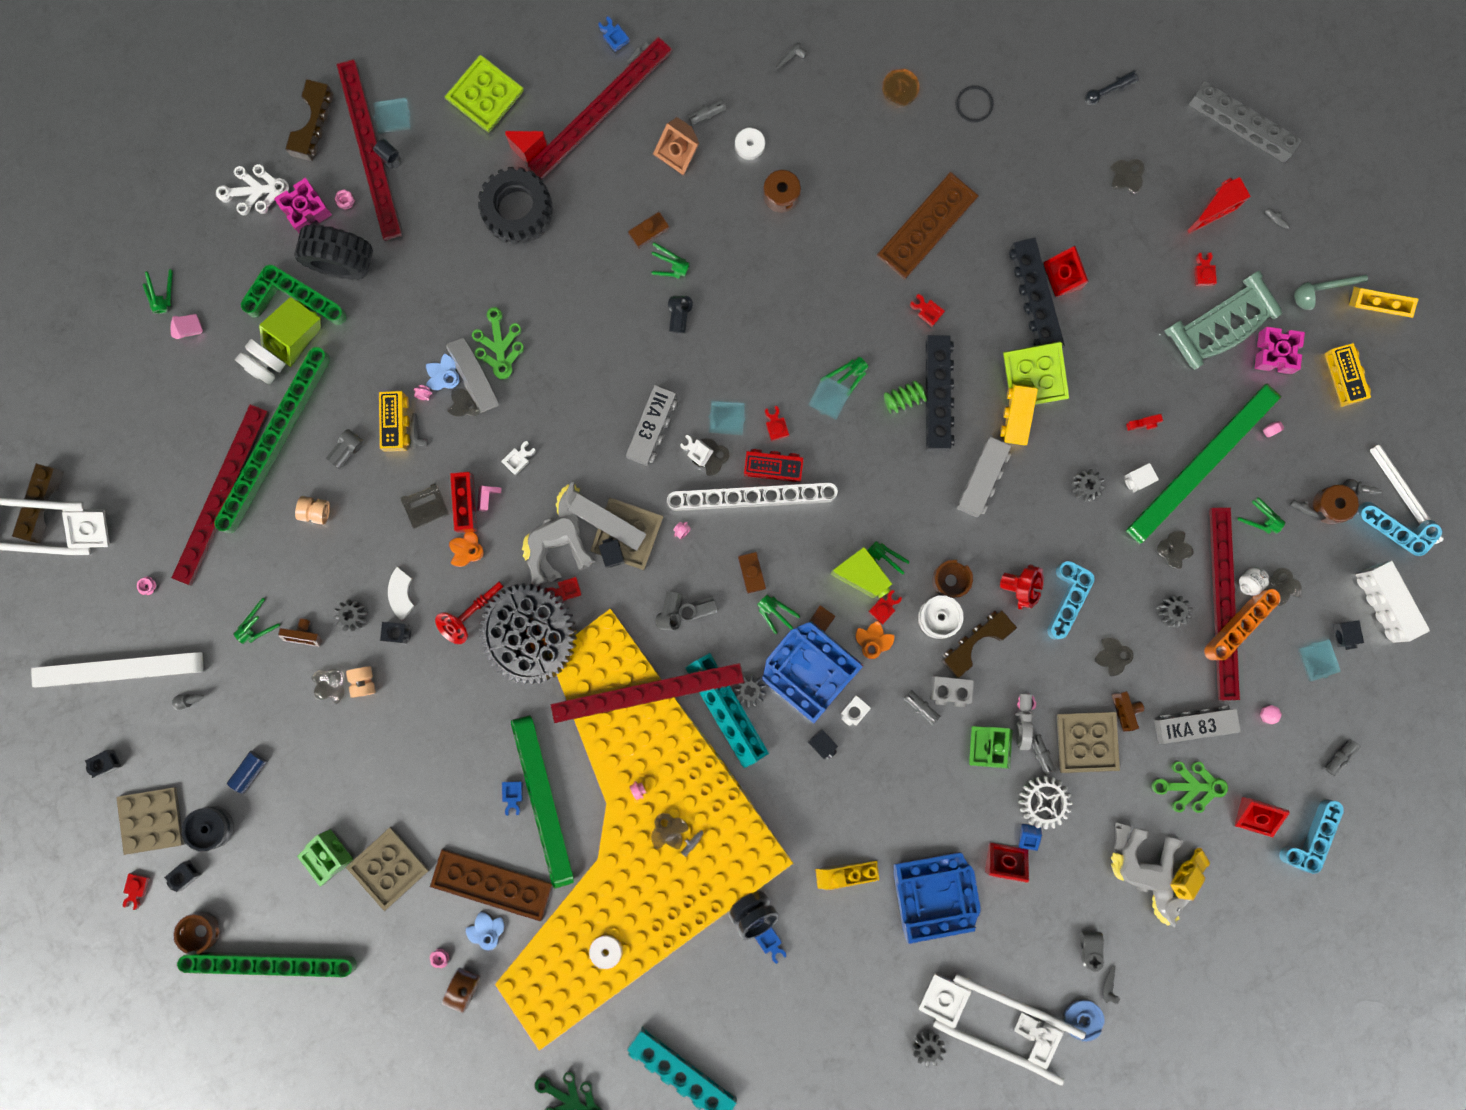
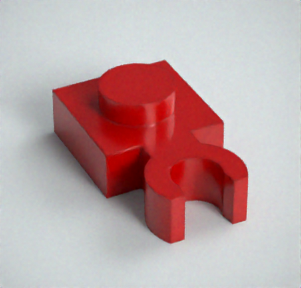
M1211 252L1207 254V260L1202 258V253H1198L1196 256V261L1200 264V266L1194 268L1196 286H1213L1217 284L1216 265H1210V261L1213 258Z
M917 294L916 298L920 301V304H915L911 301L910 307L914 310L919 309L920 313L918 316L933 327L945 311L931 299L928 303L924 302V297Z
M775 406L776 413L773 415L769 414L768 409H765V415L770 419L769 422H766V427L771 442L789 437L784 417L778 418V406Z
M1162 414L1129 421L1126 423L1127 431L1145 427L1146 430L1155 429L1163 421Z
M577 577L558 582L559 588L557 589L554 587L547 588V592L554 591L555 596H562L563 601L582 596Z
M894 590L888 593L886 601L881 597L868 611L882 625L896 611L892 606L900 603L902 597H899L896 601L891 598L895 592Z
M134 873L128 874L123 893L128 894V898L123 901L124 908L129 906L130 901L134 903L133 910H137L140 907L139 897L145 896L150 877Z

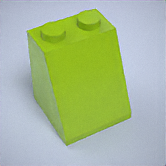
M289 297L259 325L261 346L291 367L321 329L320 317L315 312L305 308L301 302Z
M865 547L831 572L833 577L873 599L876 596L881 598L891 591L889 587L892 583Z

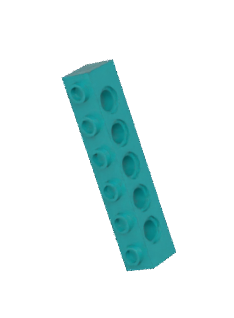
M711 653L685 667L688 674L719 668ZM730 686L699 692L743 768L756 763L769 754Z
M641 1027L628 1045V1055L633 1060H640L645 1064L644 1067L649 1072H656L661 1076L662 1082L666 1085H673L677 1088L676 1092L684 1098L686 1096L690 1098L692 1104L698 1109L733 1110L736 1106L737 1098L645 1028ZM646 1048H651L654 1050L655 1054L652 1056L645 1055L644 1050ZM667 1060L670 1063V1067L663 1068L660 1066V1062ZM678 1072H683L686 1078L678 1080L675 1075ZM698 1084L702 1087V1090L694 1092L691 1087ZM714 1096L718 1099V1102L710 1104L707 1099Z

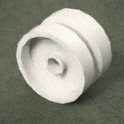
M250 339L245 348L254 356L251 358L247 354L240 352L235 361L242 365L244 370L257 379L260 378L270 385L275 379V375L267 368L271 367L276 372H280L286 364Z
M936 596L927 600L921 606L918 613V623L921 630L927 636L934 639L948 638L955 635L961 628L963 611L960 604L953 598ZM939 614L944 616V619L941 621L938 619Z

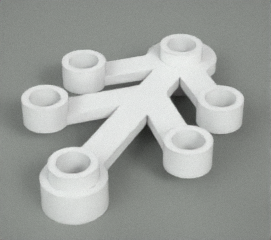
M257 164L253 167V173L259 178L262 177L270 184L261 185L247 174V171L242 166H238L234 169V174L251 187L229 188L223 185L217 188L216 196L222 202H229L233 196L250 195L244 203L241 202L236 207L241 215H247L250 208L262 194L269 193L264 201H258L255 204V209L259 213L264 214L268 211V207L272 204L275 197L286 190L289 192V184L284 179H274L266 172L262 165ZM262 169L261 173H257V170ZM243 170V174L238 175V172ZM282 185L280 190H276L277 186ZM223 190H226V193L224 195H221V192ZM260 205H264L262 210H259ZM241 207H246L244 211H240Z

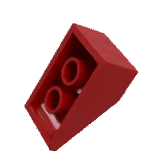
M1240 177L1234 180L1229 178L1221 183L1222 186L1215 190L1216 193L1187 230L1189 234L1239 209L1251 197Z

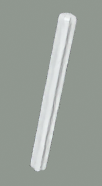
M1376 445L1371 448L1370 452L1419 524L1426 520H1431L1382 446ZM1429 527L1426 530V534H1432L1435 531V527ZM1441 535L1435 544L1441 542L1444 537Z

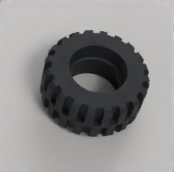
M508 167L507 171H503V169L498 170L496 176L491 174L488 177L490 181L483 183V191H480L478 196L480 200L478 202L480 215L488 230L496 238L500 237L506 243L511 240L512 244H518L520 240L524 244L528 243V239L531 237L534 240L538 238V233H544L546 230L545 225L550 224V215L553 214L551 196L543 180L539 176L536 177L533 171L529 170L526 172L525 168L518 167V170H515L514 167ZM513 192L527 193L531 196L533 205L526 216L510 220L500 215L499 205L505 196Z
M310 224L300 229L294 256L298 263L313 271L342 279L360 280L368 275L373 248L367 240L356 236L354 233L331 226Z

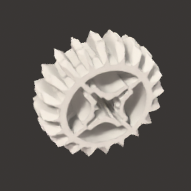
M1043 776L1042 781L1040 777H1035L1036 784L1029 780L1028 782L1031 787L1023 786V789L1027 791L1026 794L1020 792V796L1025 797L1024 800H1019V804L1025 805L1020 808V811H1027L1023 817L1025 819L1031 817L1028 823L1032 825L1036 821L1035 827L1037 828L1043 825L1044 829H1048L1049 824L1051 828H1055V821L1062 825L1063 823L1060 818L1068 819L1064 814L1065 811L1071 813V809L1067 808V805H1072V801L1066 800L1071 797V794H1064L1068 788L1066 786L1061 787L1062 781L1055 783L1054 777H1051L1049 782L1047 776ZM1049 786L1055 792L1045 795L1039 788ZM1035 792L1037 801L1033 808H1031V798ZM1059 797L1060 806L1058 811L1056 812L1054 808V803L1056 800H1058ZM1043 798L1049 800L1047 802L1049 803L1048 807L1042 805L1044 803L1042 802ZM1046 810L1050 813L1051 817L1039 818L1035 813Z

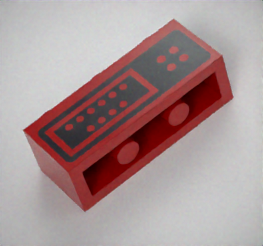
M751 449V451H746L744 477L800 483L804 458L795 453H789L788 456H785L777 451H770L768 454L762 453V450Z
M470 472L450 473L454 531L457 533L477 532L474 475Z

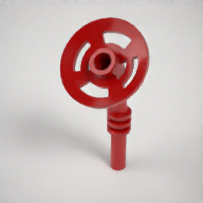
M500 581L497 582L485 594H480V598L477 597L476 600H473V604L458 617L447 612L439 613L435 618V624L439 632L454 644L465 643L468 639V633L463 622L475 611L481 610L485 603L488 604V600L498 593L504 585Z

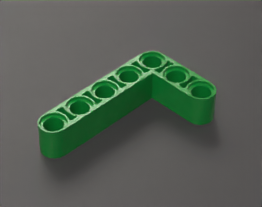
M267 265L262 269L241 302L242 310L249 316L257 318L263 314L276 292L280 290L333 324H343L347 318L346 312L339 305L273 265ZM276 272V276L270 279V275ZM292 282L291 287L285 289L286 284ZM266 288L265 293L259 295L260 290ZM308 291L307 296L301 298L302 293ZM323 301V306L317 308V304ZM255 304V308L249 311V307ZM339 311V315L336 318H332L333 313Z

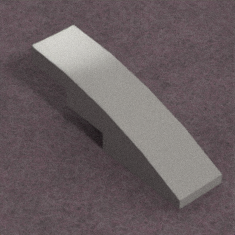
M461 338L446 344L448 352L455 361V367L464 380V386L479 410L484 412L497 407L498 401L465 339Z
M578 493L567 509L636 551L646 536L644 532Z

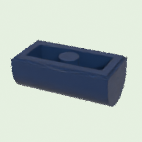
M252 750L249 751L228 780L227 785L234 791L244 794L267 761Z

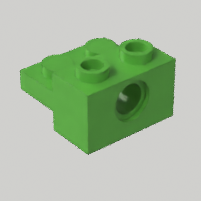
M972 726L969 765L1010 769L1013 730L1010 728ZM991 740V750L989 755V742Z
M331 829L316 835L297 856L320 887L325 885L335 874L342 871L354 860Z

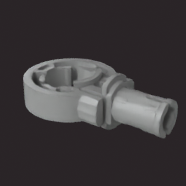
M1020 694V711L1016 713V715H1019L1017 722V747L1019 750H1030L1032 744V716H1035L1031 712L1032 694Z

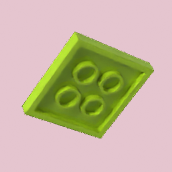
M479 55L447 93L445 99L490 133L521 96L524 89L483 56Z
M1061 341L1003 352L1008 388H1012V383L1036 387L1038 391L1035 405L1069 399Z

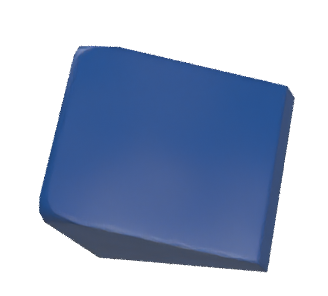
M1022 824L1018 847L1038 851L1042 838L1041 827L1037 828L1033 825Z

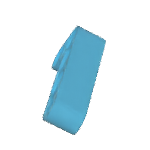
M1364 502L1359 507L1358 512L1365 522L1413 555L1422 556L1426 554L1442 535L1441 527L1433 520L1422 522L1413 531L1372 502ZM1366 510H1369V511L1372 510L1373 513L1376 515V518H1374V517H1373L1371 514H1369V513L1366 514L1365 511H1366ZM1385 519L1390 520V523H1389L1388 526H1386V527H1381V526H1380V524H1381V522H1382L1383 520H1385ZM1429 527H1435V531L1432 534H1426V530ZM1399 531H1406L1404 537L1397 538ZM1416 542H1422V546L1419 549H1413V545Z
M1070 561L1061 563L1056 568L1057 576L1070 585L1047 629L1049 637L1055 640L1063 639L1068 635L1095 580L1092 572ZM1064 566L1070 568L1069 576L1063 573L1062 569ZM1082 574L1088 579L1086 585L1080 582ZM1073 591L1077 592L1079 595V600L1077 602L1073 601L1071 598V594ZM1065 608L1068 609L1071 614L1068 619H1066L1062 614ZM1060 626L1061 634L1056 635L1057 631L1054 628Z
M1333 800L1321 801L1302 850L1290 846L1283 847L1279 854L1280 859L1284 863L1308 873L1316 874L1320 872L1343 815L1344 809L1342 804ZM1325 822L1326 825H1327V828H1326V830L1323 832V831L1321 830V826H1322V824ZM1316 841H1319L1320 847L1315 850L1314 844ZM1293 851L1295 856L1294 859L1290 861L1289 854ZM1312 859L1313 865L1311 868H1308L1307 862Z

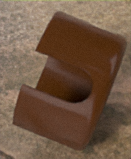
M783 169L769 174L763 187L764 201L767 206L773 211L781 213L788 212L796 207L801 194L800 180L791 171ZM784 182L787 184L788 189L786 192H779L777 185Z
M1342 484L1332 485L1320 490L1313 500V509L1316 512H1322L1326 517L1320 521L1329 525L1340 524L1352 519L1359 508V499L1355 491ZM1337 498L1345 500L1344 508L1339 509L1336 507L1335 500Z
M948 560L939 565L932 577L935 591L940 596H948L953 599L967 594L973 584V573L968 565L963 566L957 562L958 560ZM948 575L956 577V584L954 586L946 584L945 580Z
M201 911L187 915L179 920L175 926L173 933L174 942L178 949L186 954L191 951H197V954L214 946L220 934L219 923L210 913ZM200 925L206 928V934L203 937L196 934V928Z
M458 968L447 988L442 1005L464 1013L477 990L480 976ZM463 987L467 988L466 996L462 995Z

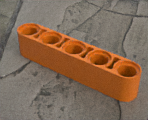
M1274 589L1263 590L1260 594L1253 596L1206 645L1204 650L1205 656L1209 660L1227 659L1279 604L1280 594Z

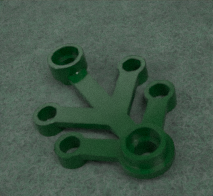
M567 1071L563 1076V1082L567 1084L570 1096L552 1086L550 1078L545 1075L539 1076L535 1081L534 1087L538 1093H548L565 1103L556 1107L548 1106L545 1110H603L600 1106L595 1105L592 1094L593 1086L589 1081H584L580 1086V1091L585 1095L587 1105L580 1102L575 1084V1074L572 1071ZM566 1075H571L573 1080H566ZM543 1082L546 1087L541 1089L539 1083ZM583 1085H588L590 1090L585 1091Z

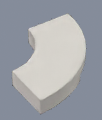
M396 567L389 581L388 599L396 616L403 621L415 607L409 597V586L413 579L399 567Z

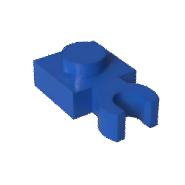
M607 16L606 21L608 25L603 26L600 22L598 25L600 31L606 33L603 35L604 39L613 51L616 52L629 43L630 40L619 25L613 27L611 18Z
M522 781L502 782V802H508V806L505 808V815H510V808H515L516 815H520L521 809L517 802L523 801Z
M772 927L755 938L765 954L771 951L774 963H778L775 957L777 953H781L784 958L787 957L785 950L778 947L782 941Z

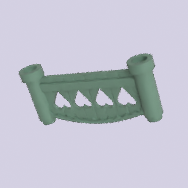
M1260 270L1243 280L1246 288L1186 326L1180 320L1164 330L1168 337L1171 336L1189 366L1194 370L1204 364L1202 361L1204 358L1223 353L1246 340L1267 318L1271 317L1273 320L1283 314L1281 307L1263 281V275ZM1246 303L1259 308L1260 314L1254 315L1252 319H1248L1246 316ZM1231 313L1244 319V324L1238 325L1237 329L1231 327ZM1215 323L1226 327L1229 333L1222 335L1221 339H1217L1215 337ZM1199 333L1212 338V345H1207L1205 349H1201L1199 346Z

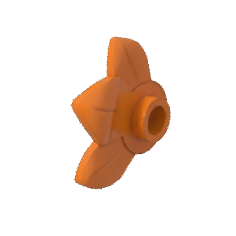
M466 532L464 538H454L449 542L451 551L455 553L450 562L454 566L463 567L470 561H479L483 557V547L478 543V536L474 532Z
M876 621L868 627L867 631L858 628L856 641L862 647V653L866 658L875 659L881 652L891 648L894 642V635H884L879 621ZM869 646H873L875 648L874 653H869Z

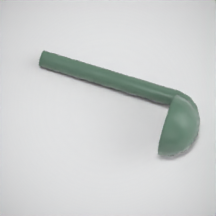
M1360 275L1315 284L1306 282L1295 290V301L1304 310H1313L1316 303L1315 291L1367 282L1368 276Z

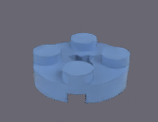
M1090 1000L1074 1001L1064 1010V1022L1086 1032L1084 1039L1069 1033L1074 1038L1081 1041H1092L1101 1034L1105 1018L1101 1009ZM1081 1016L1089 1017L1087 1025L1079 1023Z

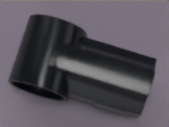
M385 138L375 144L374 152L389 169H397L401 165L399 151Z
M671 296L669 298L668 308L671 311L669 332L685 334L687 314L693 307V301L689 296Z

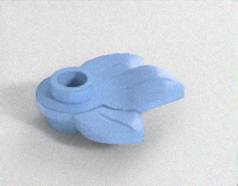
M444 354L442 356L441 364H426L427 373L431 377L426 385L430 389H453L459 384L460 377L456 372L455 361L449 355ZM449 377L454 378L451 383L447 382Z
M481 911L475 919V926L466 927V935L472 943L479 944L482 949L487 951L493 950L498 944V937L504 931V922L502 917L492 920L488 914ZM487 937L491 938L489 944H486L485 939Z

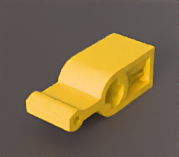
M1202 848L1195 849L1191 860L1181 865L1170 883L1175 894L1180 899L1194 900L1205 881L1203 872L1210 865V861Z

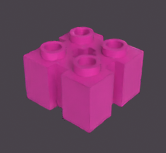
M306 178L293 185L295 190L291 193L286 190L274 198L298 233H300V229L305 225H310L316 220L321 223L332 215Z
M1265 327L1258 334L1257 347L1262 349L1256 354L1254 369L1271 371L1277 367V372L1294 374L1301 370L1302 354H1298V350L1303 347L1305 332L1289 330L1281 334L1282 329Z

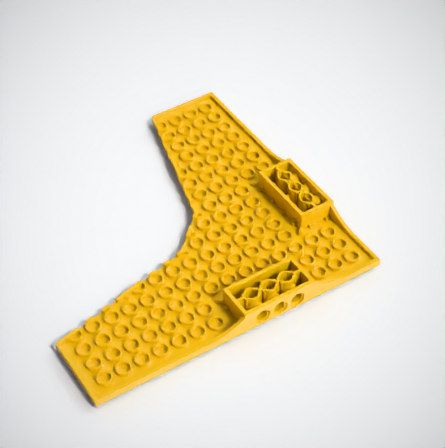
M612 609L606 611L574 635L577 639L572 641V643L576 644V647L571 649L574 652L573 655L569 656L571 661L566 663L567 667L562 669L561 673H556L566 701L662 680ZM550 653L549 657L553 658V654ZM675 697L574 719L606 801L598 859L495 984L539 1051L730 911L731 907L738 900L750 893H754L794 863L750 801L749 796ZM634 781L638 784H643L646 791L643 794L644 799H635L630 789V785L634 784ZM699 831H704L698 844L685 857L681 852L687 845L686 839L691 840ZM605 935L616 938L622 947L620 961L609 969H601L595 966L591 961L589 953L592 943L597 938ZM603 949V954L608 956L609 951L607 949Z

